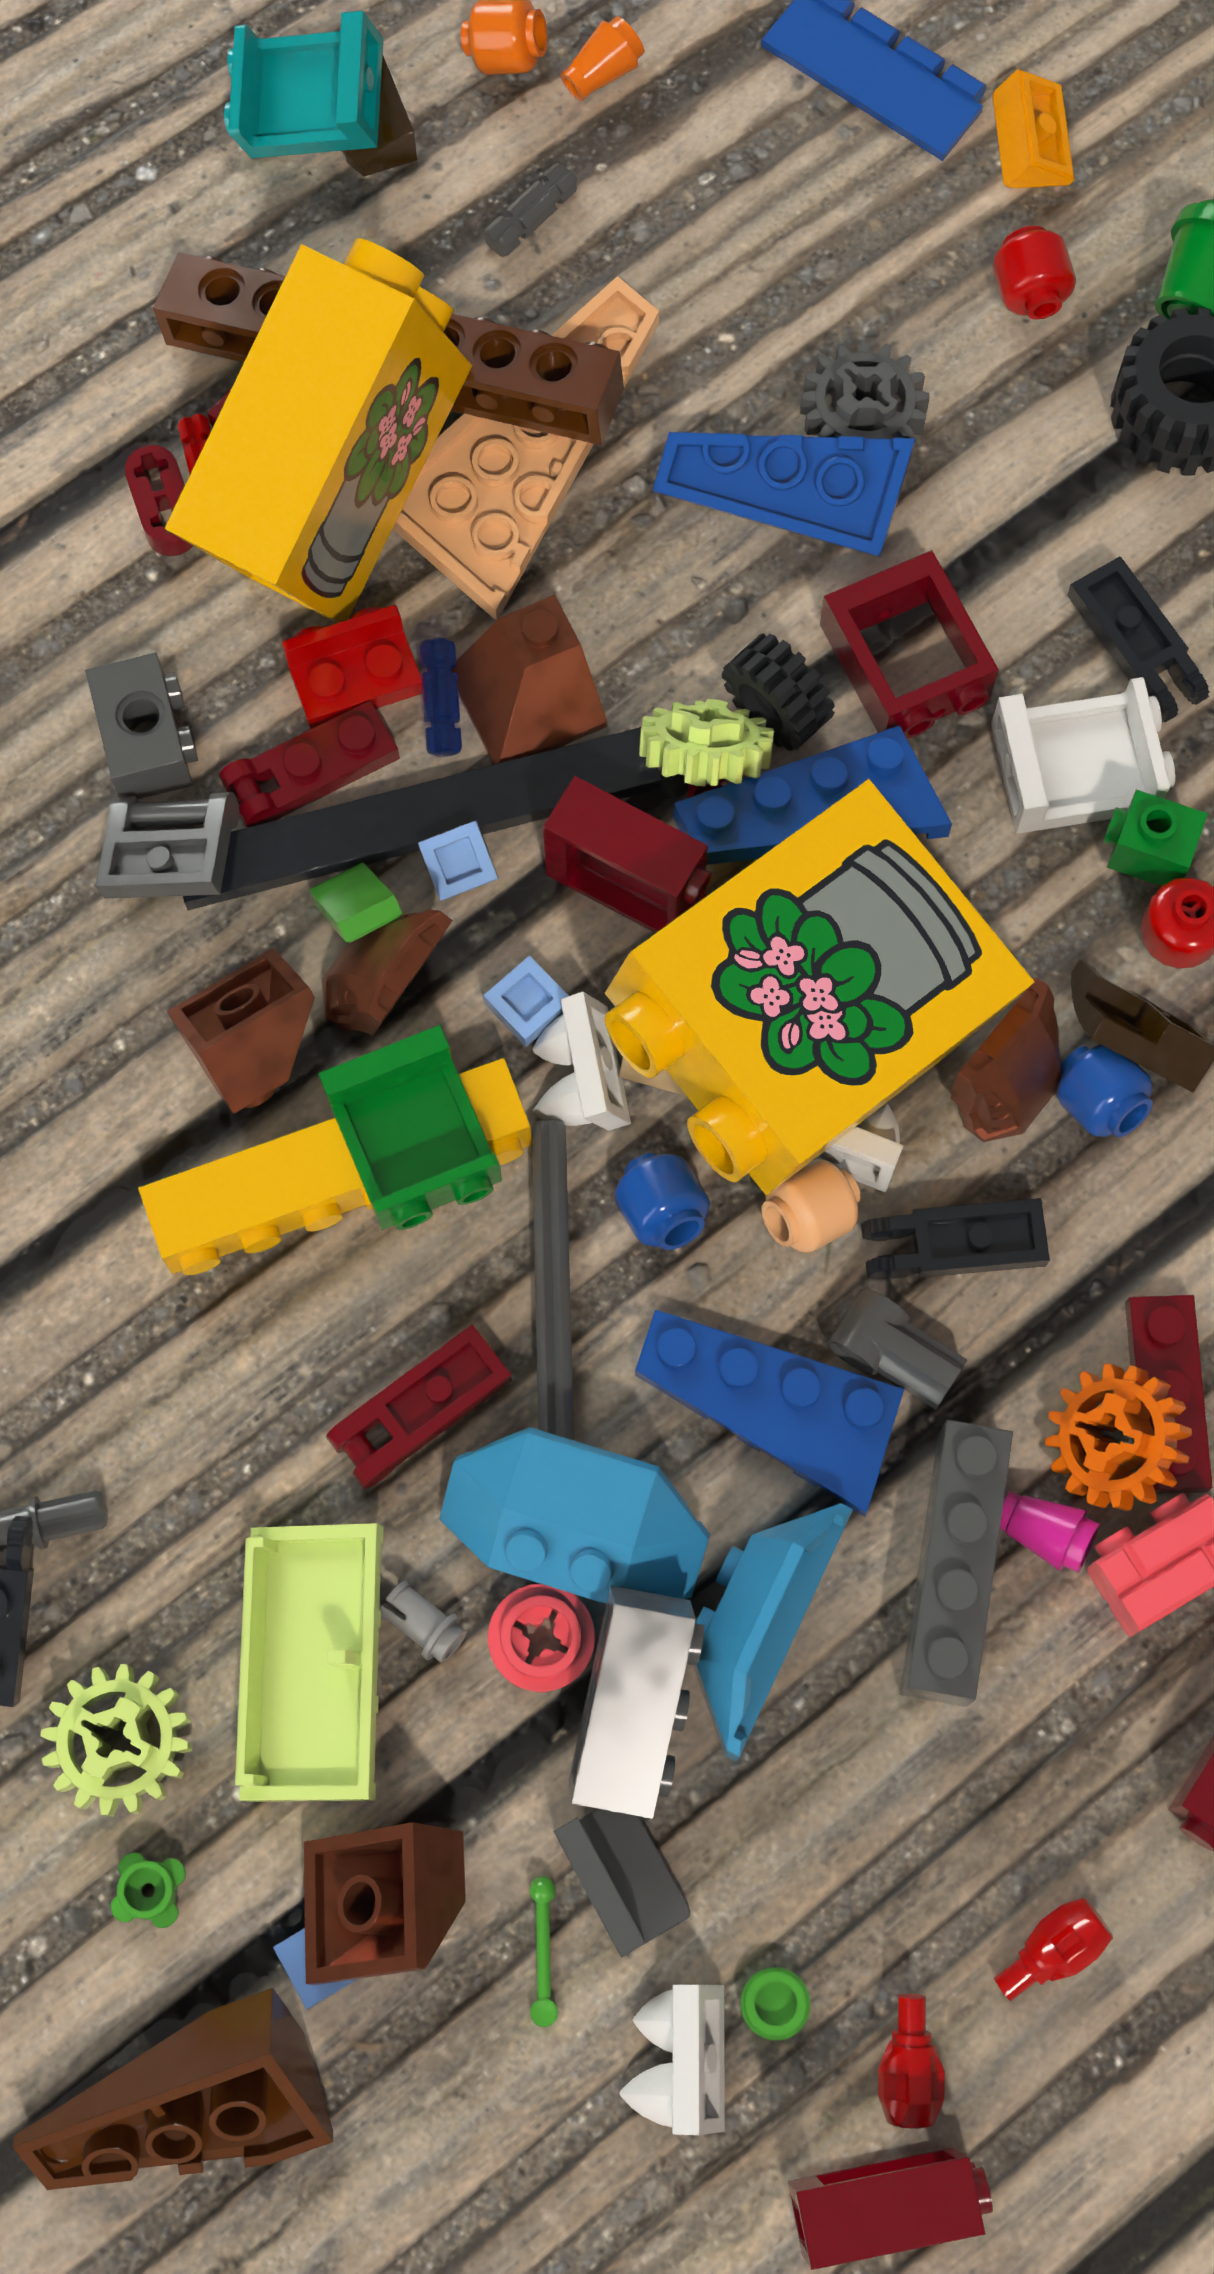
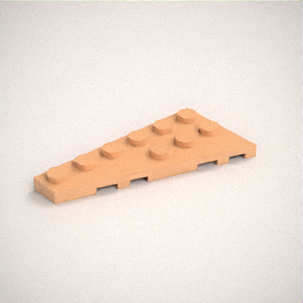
M617 276L551 336L581 343L595 342L604 345L608 349L620 351L625 388L659 325V310ZM464 413L437 437L393 530L497 621L589 454L593 443Z

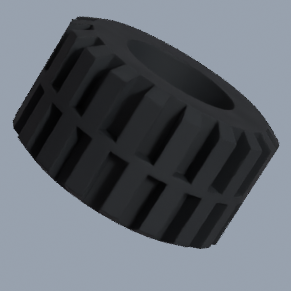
M1186 308L1175 309L1172 311L1169 320L1160 314L1150 319L1147 329L1140 327L1133 335L1130 346L1126 348L1111 395L1110 407L1114 408L1111 420L1114 429H1122L1119 437L1121 443L1126 449L1135 446L1138 449L1135 458L1144 464L1151 459L1159 463L1158 471L1168 474L1171 467L1181 468L1182 476L1195 475L1197 468L1201 466L1206 473L1214 471V401L1209 403L1188 402L1175 396L1165 386L1166 383L1175 381L1190 382L1204 388L1214 398V317L1210 316L1211 309L1198 308L1196 315H1188Z

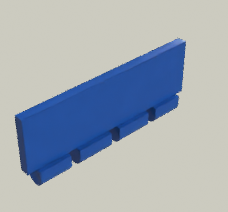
M794 0L762 38L761 47L943 161L982 113L983 105L978 102L983 97L987 85L954 64L947 69L941 80L937 76L945 64L943 57L909 36H906L900 42L895 51L892 48L898 40L900 31L863 7L851 18V22L847 21L855 5L852 0Z

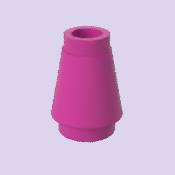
M1010 1491L1003 1502L1000 1530L1006 1532L1008 1536L1061 1572L1065 1566L1079 1573L1090 1553L1100 1524L1086 1518V1510L1026 1495L1021 1496Z

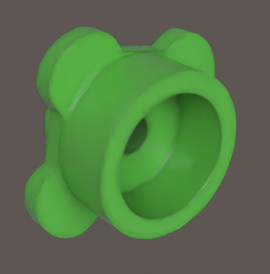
M136 1852L124 1856L118 1865L121 1877L117 1885V1896L111 1902V1911L114 1917L121 1922H130L134 1918L151 1920L158 1928H167L174 1924L179 1916V1909L175 1904L177 1889L186 1878L184 1865L174 1858H168L162 1863L147 1861L142 1854ZM148 1883L155 1887V1892L151 1897H145L142 1892L144 1885Z

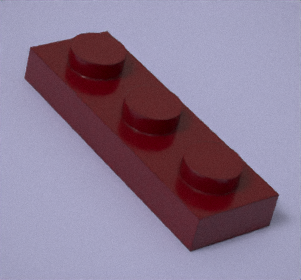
M1194 1295L1129 1297L1125 1302L1130 1365L1148 1371L1149 1380L1156 1377L1171 1385L1165 1399L1172 1397L1184 1402L1186 1409L1174 1418L1175 1423L1192 1429V1436L1177 1440L1176 1448L1189 1456L1188 1463L1172 1462L1168 1469L1175 1477L1176 1485L1170 1487L1157 1482L1153 1485L1156 1494L1209 1492L1213 1485ZM1150 1415L1149 1422L1154 1430L1153 1420Z

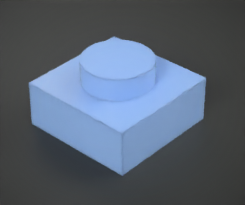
M476 820L418 843L440 901L499 879Z
M529 955L483 995L484 1004L527 1047L541 1035L543 1030L555 1018L563 1014L560 999L569 995Z

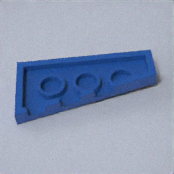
M669 432L652 491L881 558L916 439H871L838 436V438L803 437V435L754 436L728 433Z
M900 726L763 772L758 778L748 777L743 779L742 783H731L674 803L673 818L679 830L708 845L707 865L759 859L868 779L871 780L915 835L926 833L927 839L949 837L952 827L947 813Z
M655 1310L635 1369V1376L703 1418H709L737 1435V1439L758 1452L760 1450L792 1469L795 1475L815 1487L823 1488L844 1501V1505L852 1508L860 1515L866 1516L904 1392L903 1388Z

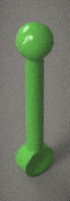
M540 1876L535 1878L529 1887L530 1897L536 1902L537 2000L531 2007L530 2015L536 2025L548 2027L555 2022L558 2015L557 2005L551 2000L550 1901L556 1895V1886L550 1878Z

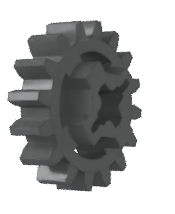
M861 340L857 353H850L843 343L837 345L835 361L821 355L817 358L816 373L807 372L805 376L800 414L806 415L804 427L806 435L820 433L819 437L838 438V436L871 439L914 438V434L922 435L930 399L929 393L922 391L925 380L923 372L909 374L911 357L905 355L894 361L890 358L891 345L885 344L879 353L870 352L867 340ZM828 394L832 396L831 406L835 408L833 413L829 411L826 403ZM896 394H898L902 402V413L897 411L898 401L894 398Z

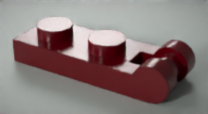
M371 700L251 759L243 758L231 762L221 770L219 778L226 791L233 792L237 796L241 804L239 815L248 828L278 820L399 760L400 756L398 747ZM273 778L279 789L271 793H262L258 785Z
M471 1324L341 1420L327 1433L326 1438L337 1453L345 1451L356 1466L353 1475L364 1489H368L382 1481L396 1466L511 1382L512 1376L477 1329ZM381 1423L392 1437V1440L376 1450L366 1437V1434Z

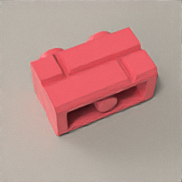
M1183 1492L1153 1510L1150 1515L1156 1524L1135 1537L1129 1526L1094 1546L1101 1558L1086 1568L1088 1575L1103 1599L1108 1602L1110 1610L1130 1638L1214 1587V1500L1212 1496L1205 1494L1190 1503Z

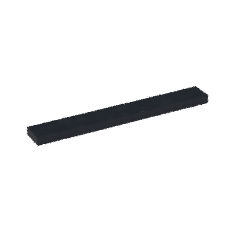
M641 727L236 830L231 832L220 895L183 896L187 910H192L340 872L362 862L367 865L421 851L418 845L419 842L475 820L478 822L483 835L549 818L574 776L618 799L661 789V777L658 767H647L646 757L639 756Z

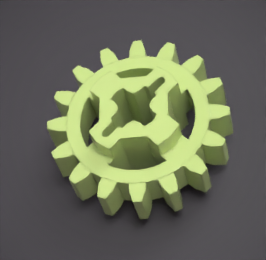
M707 699L705 703L703 701H696L694 705L690 706L674 702L672 703V711L657 707L653 709V716L643 717L639 756L646 757V766L649 768L662 767V776L670 777L681 774L684 775V783L706 786L709 783L711 786H717L719 780L722 779L739 784L742 783V775L758 778L760 777L761 769L770 768L774 730L773 728H766V719L764 718L749 719L750 710L740 709L735 712L728 709V702Z
M120 1664L115 1680H110L104 1669L96 1667L92 1669L91 1678L93 1685L89 1688L74 1680L67 1683L69 1692L74 1698L68 1706L58 1702L50 1704L49 1709L61 1719L58 1727L41 1729V1737L56 1743V1751L42 1758L43 1766L49 1768L62 1767L64 1772L57 1778L53 1786L57 1791L63 1793L78 1787L79 1790L74 1801V1805L78 1808L86 1810L93 1804L96 1797H99L101 1815L114 1817L120 1800L124 1801L130 1813L138 1814L142 1812L143 1802L141 1795L147 1792L152 1797L162 1801L167 1797L165 1789L160 1782L164 1776L168 1775L173 1778L182 1779L185 1774L173 1760L176 1753L192 1751V1743L177 1738V1730L191 1723L190 1715L178 1712L171 1713L170 1708L178 1700L179 1694L174 1689L169 1688L156 1695L154 1692L158 1686L159 1677L152 1672L147 1671L138 1683H134L133 1668L127 1664ZM114 1695H125L124 1698H119L114 1708L96 1714L88 1711L92 1705L104 1698ZM151 1709L155 1713L160 1726L161 1741L159 1748L151 1744L146 1726L152 1715L150 1713ZM94 1726L101 1727L107 1731L109 1729L121 1731L124 1728L123 1735L131 1740V1745L141 1750V1754L137 1755L128 1750L122 1752L115 1749L110 1753V1744L103 1740L104 1736L94 1731ZM75 1733L82 1736L87 1754L81 1768L78 1765L74 1752ZM135 1767H141L147 1771L140 1778L129 1784L108 1787L111 1782H115L122 1771Z

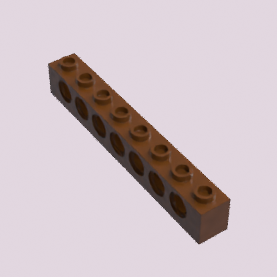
M178 252L153 306V311L166 345L244 363L286 276L278 275L265 268L252 269L225 263L212 256L198 257ZM452 314L444 333L473 366L451 411L602 446L624 389L620 351L608 349L604 345L595 342L581 343L554 337L541 330L533 329L528 331L505 326L484 317L470 318Z

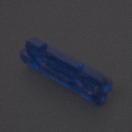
M436 637L424 640L420 645L421 667H427V672H423L421 675L424 722H430L431 727L425 729L426 751L428 754L436 757H448L459 754L462 749L461 728H455V723L460 722L457 673H451V668H455L457 665L456 647L453 641L446 640L443 637Z

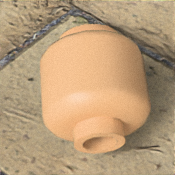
M815 1158L769 1195H765L766 1201L762 1205V1217L765 1226L777 1243L784 1247L790 1246L796 1251L812 1253L855 1228L858 1219L857 1203L860 1201V1190L855 1179L848 1171L838 1169L829 1161Z

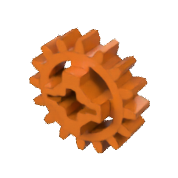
M1111 1363L1104 1364L1102 1380L1095 1374L1083 1371L1079 1374L1080 1383L1083 1388L1079 1393L1064 1387L1060 1391L1063 1400L1068 1404L1065 1412L1049 1411L1048 1418L1051 1421L1060 1425L1059 1434L1045 1438L1046 1446L1061 1450L1062 1456L1050 1465L1052 1471L1063 1475H1071L1065 1489L1070 1493L1080 1496L1087 1493V1503L1098 1507L1106 1508L1111 1501L1114 1508L1130 1511L1132 1510L1134 1496L1139 1501L1153 1504L1157 1501L1153 1485L1158 1482L1174 1487L1177 1481L1168 1470L1171 1463H1188L1189 1460L1187 1454L1176 1449L1177 1440L1192 1436L1191 1428L1175 1423L1174 1419L1186 1409L1184 1402L1172 1397L1165 1399L1171 1385L1156 1377L1149 1380L1148 1371L1132 1365L1124 1373L1121 1367ZM1150 1415L1153 1420L1154 1430L1149 1422ZM1107 1430L1114 1433L1116 1430L1123 1431V1435L1134 1438L1135 1442L1134 1444L1122 1441L1120 1444L1113 1443V1439L1102 1436V1431ZM1142 1465L1136 1472L1132 1474L1133 1469Z

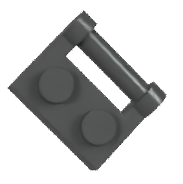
M233 792L212 793L209 799L161 802H139L136 797L114 798L110 808L95 887L105 899L220 895L231 830L237 827L239 821V805ZM204 824V828L140 831L141 827Z

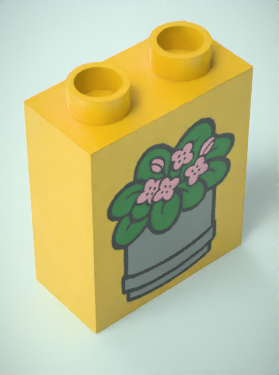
M355 238L343 264L301 244L164 529L240 574L337 623L348 620L473 366L444 333L454 311L453 308L437 296L419 287L425 276L423 272L397 254L362 238Z
M868 779L632 950L605 992L615 1007L605 1014L604 1019L612 1042L623 1058L637 1072L647 1078H654L663 1070H666L698 1111L688 1118L687 1127L693 1143L706 1162L719 1175L731 1182H738L749 1174L767 1196L993 1021L1034 983V980L871 780Z

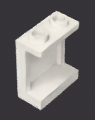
M1143 677L1130 679L1126 691L1121 694L1026 708L1023 694L999 697L991 727L1016 834L1111 819L1115 807L1127 811L1136 789L1165 799L1169 789L1173 788L1175 784V767L1170 752H1162L1158 732H1160L1162 725L1160 705L1155 696L1148 697Z

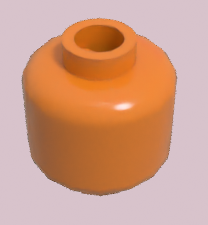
M478 0L472 7L469 20L463 21L461 25L460 37L463 52L467 57L472 56L474 64L482 74L495 76L528 73L536 65L538 57H543L547 50L548 36L544 14L540 9H535L530 0Z

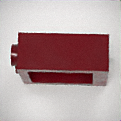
M933 550L823 597L820 626L878 733L900 726L907 739L913 738L931 728L935 720L954 712L958 715L974 712L982 707L991 697L999 669ZM929 602L965 668L896 698L860 631Z
M576 776L573 777L543 826L546 876L654 933L663 929L708 896L704 893L712 876V872L706 870L708 845Z
M952 2147L788 2181L801 2253L811 2270L986 2235L982 2215L993 2213L990 2189L983 2167L976 2168L974 2162H970L969 2156Z

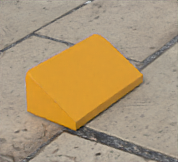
M1017 69L993 93L1003 184L1009 188L1070 185L1074 181L1062 86L1061 84Z

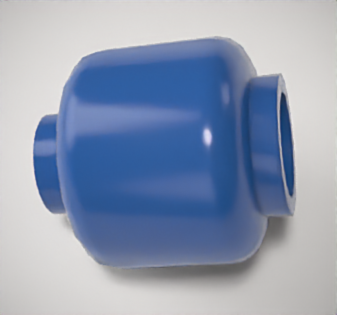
M1101 1044L1090 1049L1087 1046L1079 1047L1063 1061L1061 1065L1062 1078L1058 1084L1057 1098L1061 1106L1089 1134L1097 1137H1107L1110 1135L1123 1137L1134 1131L1149 1115L1153 1106V1102L1150 1099L1153 1084L1148 1073L1137 1063Z
M646 1153L638 1156L626 1166L624 1176L615 1190L616 1205L636 1238L643 1245L661 1247L665 1250L677 1249L693 1241L704 1228V1220L708 1215L710 1200L690 1166L681 1156L669 1153L659 1155Z

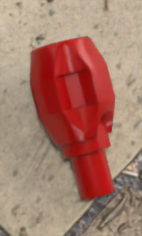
M1086 1898L1068 1902L1059 1906L1037 1924L1026 1939L1025 1947L1018 1952L1020 1958L996 1975L994 1980L1006 1998L1012 2001L1037 1981L1040 1985H1043L1048 1980L1053 1982L1077 1975L1099 1958L1112 1941L1113 1934Z
M899 1994L898 2029L892 2031V2040L889 2041L878 2066V2097L885 2118L890 2125L910 2129L928 2128L936 2123L944 2102L945 2071L935 2045H931V2033L926 2030V1996L920 1994Z

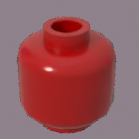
M1041 226L1023 227L1009 234L995 254L993 270L1002 301L1008 311L1017 315L1029 316V318L1035 320L1045 319L1056 314L1061 309L1062 303L1072 295L1076 285V276L1067 246L1061 235L1046 230Z
M1187 877L1174 879L1159 888L1151 898L1141 923L1143 944L1152 957L1163 965L1177 969L1193 968L1211 958L1214 954V886L1207 881Z

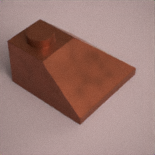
M555 594L500 617L447 669L448 676L493 765L557 749L607 727V719L581 643Z
M272 948L171 1008L167 1013L214 1088L234 1114L243 1108H252L264 1103L274 1094L277 1087L289 1081L315 997L309 986L282 956Z
M412 1822L305 1841L306 1984L319 1985L426 1969L466 1902L463 1831Z

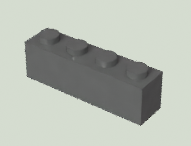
M946 1420L938 1434L900 1695L962 1707H967L976 1700L1013 1431Z

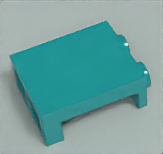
M362 10L341 13V29L334 32L259 38L248 25L235 26L234 46L229 49L227 56L228 71L231 77L230 102H227L224 108V122L229 136L235 140L251 159L377 148L384 38L365 12Z

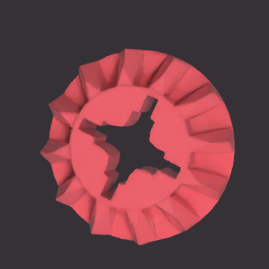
M540 1583L521 1587L503 1599L494 1611L488 1629L489 1652L498 1671L516 1687L540 1693L571 1685L589 1665L595 1645L593 1621L583 1602L572 1593ZM553 1612L557 1613L554 1620L553 1637L560 1642L563 1648L568 1650L565 1654L559 1650L554 1652L550 1649H544L539 1657H534L531 1665L527 1664L531 1643L523 1635V1631L515 1627L518 1623L526 1628L529 1625L539 1629L545 1620L548 1621Z

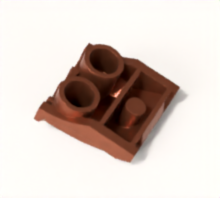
M431 909L421 913L400 915V918L351 943L348 942L322 978L325 1019L344 1032L356 1030L373 1036L393 1009L401 994L409 986L433 952L453 920L441 911Z
M1038 977L1034 979V983L1023 993L970 1060L961 1068L950 1092L952 1095L950 1099L958 1104L962 1113L963 1127L983 1142L1023 1134L1057 1092L1058 1084L1061 1080L1059 1027L1054 1011L1055 998L1049 985Z

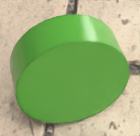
M778 1967L765 1968L753 1974L745 1983L740 1995V2010L745 2023L754 2033L769 2040H784L798 2033L805 2025L810 2013V1996L803 1981L793 1972Z

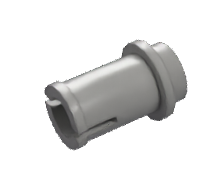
M407 1581L398 1584L385 1599L391 1604L390 1606L385 1603L380 1607L381 1618L388 1620L423 1648L421 1655L427 1661L434 1657L440 1663L446 1662L456 1652L467 1634V1631L459 1625L461 1619L457 1614L453 1613L447 1616L411 1588Z

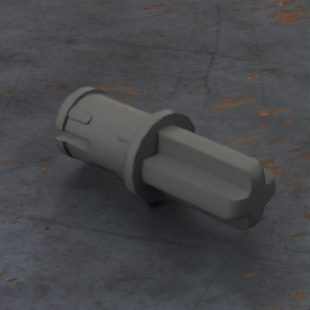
M94 1490L41 1502L35 1496L29 1498L28 1505L0 1511V1552L7 1551L8 1529L15 1516L32 1518L33 1536L31 1541L32 1545L36 1544L40 1550L46 1549L51 1540L103 1529L107 1526L108 1511L102 1493Z

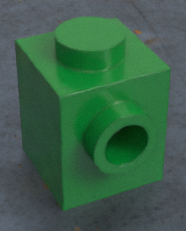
M1136 789L1127 811L1115 807L1103 843L1114 847L1107 868L1159 886H1163L1177 878H1185L1208 813Z

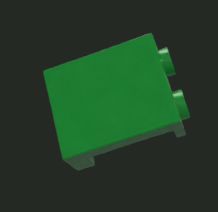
M440 1025L318 1073L329 1105L381 1230L394 1225L397 1230H406L418 1226L433 1216V1209L455 1200L458 1205L477 1202L491 1194L494 1190L493 1185L502 1181L499 1161L496 1154L492 1153L452 1061L450 1047Z

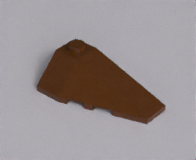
M270 1988L208 2011L14 2135L13 2149L46 2190L131 2181L137 2175L138 2168L178 2164L179 2175L203 2173L204 2161L243 2156L245 2168L271 2165L332 2143L333 2128L304 2031L274 1988Z

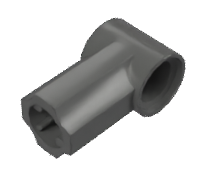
M861 1289L826 1342L827 1346L839 1358L854 1368L870 1375H875L878 1372L936 1410L966 1364L967 1359L912 1325L909 1315L889 1298L871 1289Z

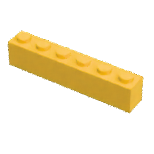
M502 1058L458 1074L492 1153L496 1154L499 1164L503 1165L519 1158L524 1153L523 1148L532 1145L531 1127L505 1059ZM335 1118L138 1188L161 1258L172 1274L183 1271L184 1275L200 1274L216 1267L220 1263L219 1257L241 1249H244L245 1253L261 1252L280 1243L282 1240L280 1235L305 1227L306 1231H318L331 1227L342 1220L341 1213L366 1205L367 1209L373 1210Z

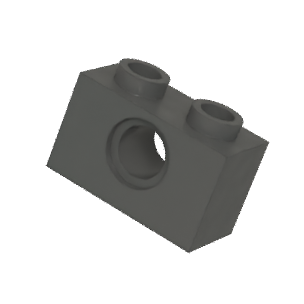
M157 652L86 669L87 681L111 779L119 797L142 799L193 786L188 763L198 761V756L189 725L178 728L174 710L184 708L185 705L176 672L164 674ZM149 720L158 722L150 731L144 733L133 732L134 728L141 722Z

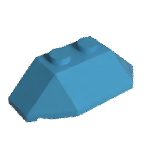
M531 1427L496 1440L474 1452L469 1451L457 1456L453 1462L439 1518L488 1568L607 1604L610 1585L680 1599L692 1598L710 1537L708 1530L701 1521L696 1520L683 1497L659 1466Z
M840 1503L752 1534L744 1551L732 1546L716 1579V1583L726 1587L718 1608L715 1612L704 1606L696 1621V1624L704 1625V1638L699 1662L693 1668L724 1756L736 1762L743 1751L853 1511L852 1508Z

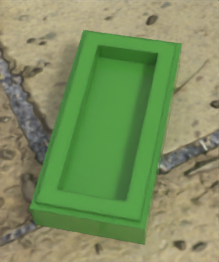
M364 862L309 889L318 910L346 943H351L400 918V915L403 914L394 894Z

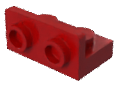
M396 605L385 608H365L355 613L351 619L327 627H307L296 633L293 638L282 642L288 670L310 729L371 700L375 709L424 693L423 681L404 634L401 615Z

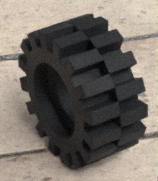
M762 633L723 667L722 678L726 681L724 687L728 693L735 696L732 702L736 708L750 710L749 719H766V728H773L774 730L773 744L778 747L784 745L786 750L789 751L797 750L834 716L835 712L832 710L835 707L834 701L827 697L830 694L827 685L818 682L819 673L815 668L809 669L804 664L806 658L800 652L795 655L792 653L789 643L784 640L779 643L775 635L768 634L766 636Z

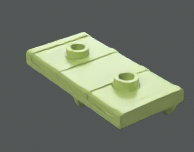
M371 1523L251 1528V1535L245 1541L235 1786H240V1801H376V1783H374L376 1714L378 1713L379 1696H377L379 1628H381V1610L379 1609L383 1526Z

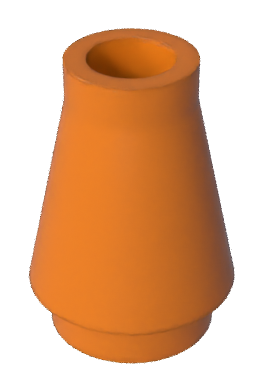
M615 16L609 23L601 21L571 64L560 74V77L569 92L577 100L583 101L591 93L638 67L637 60L645 53L644 46L637 33L621 17Z

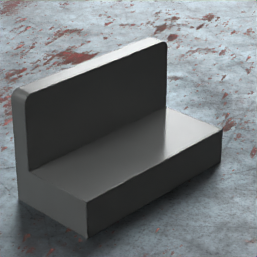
M596 1809L581 1819L577 1817L553 1831L621 1958L690 1917L691 1911L639 1816Z

